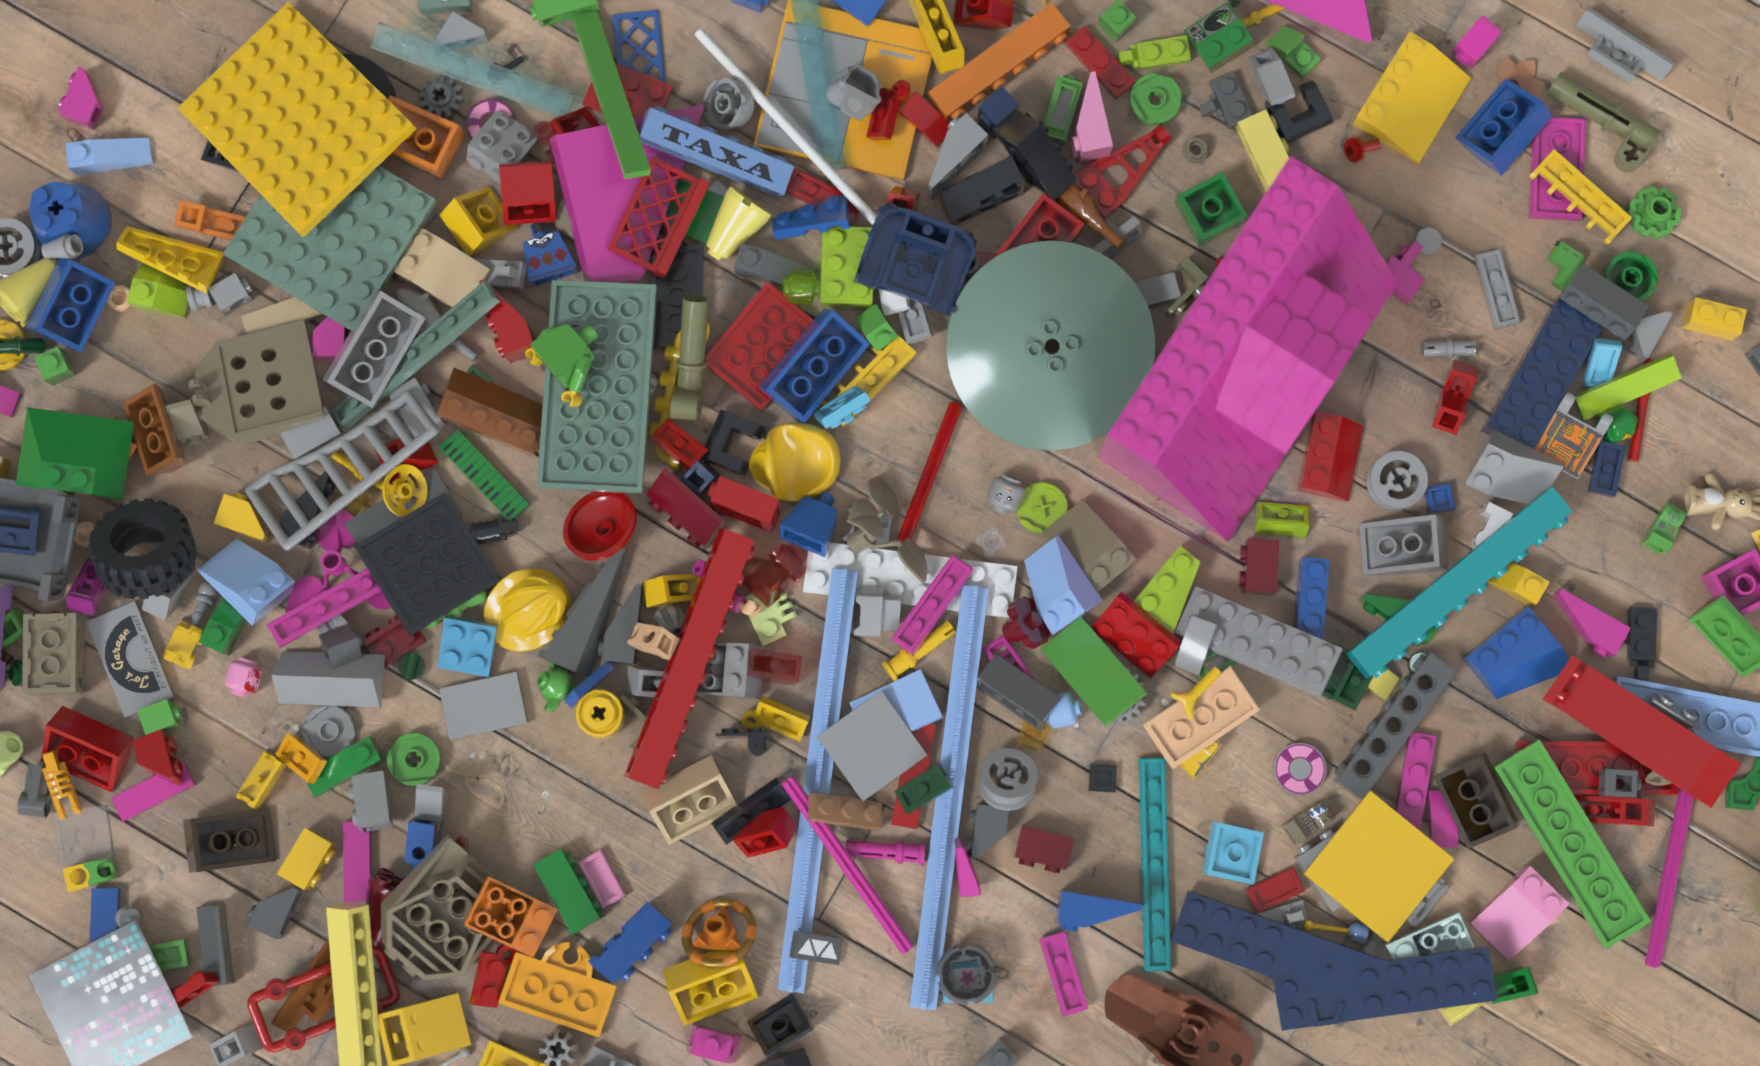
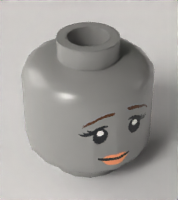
M1004 473L1002 477H995L987 494L988 501L993 504L992 509L1002 514H1007L1008 510L1016 511L1025 493V488L1021 485L1022 480Z

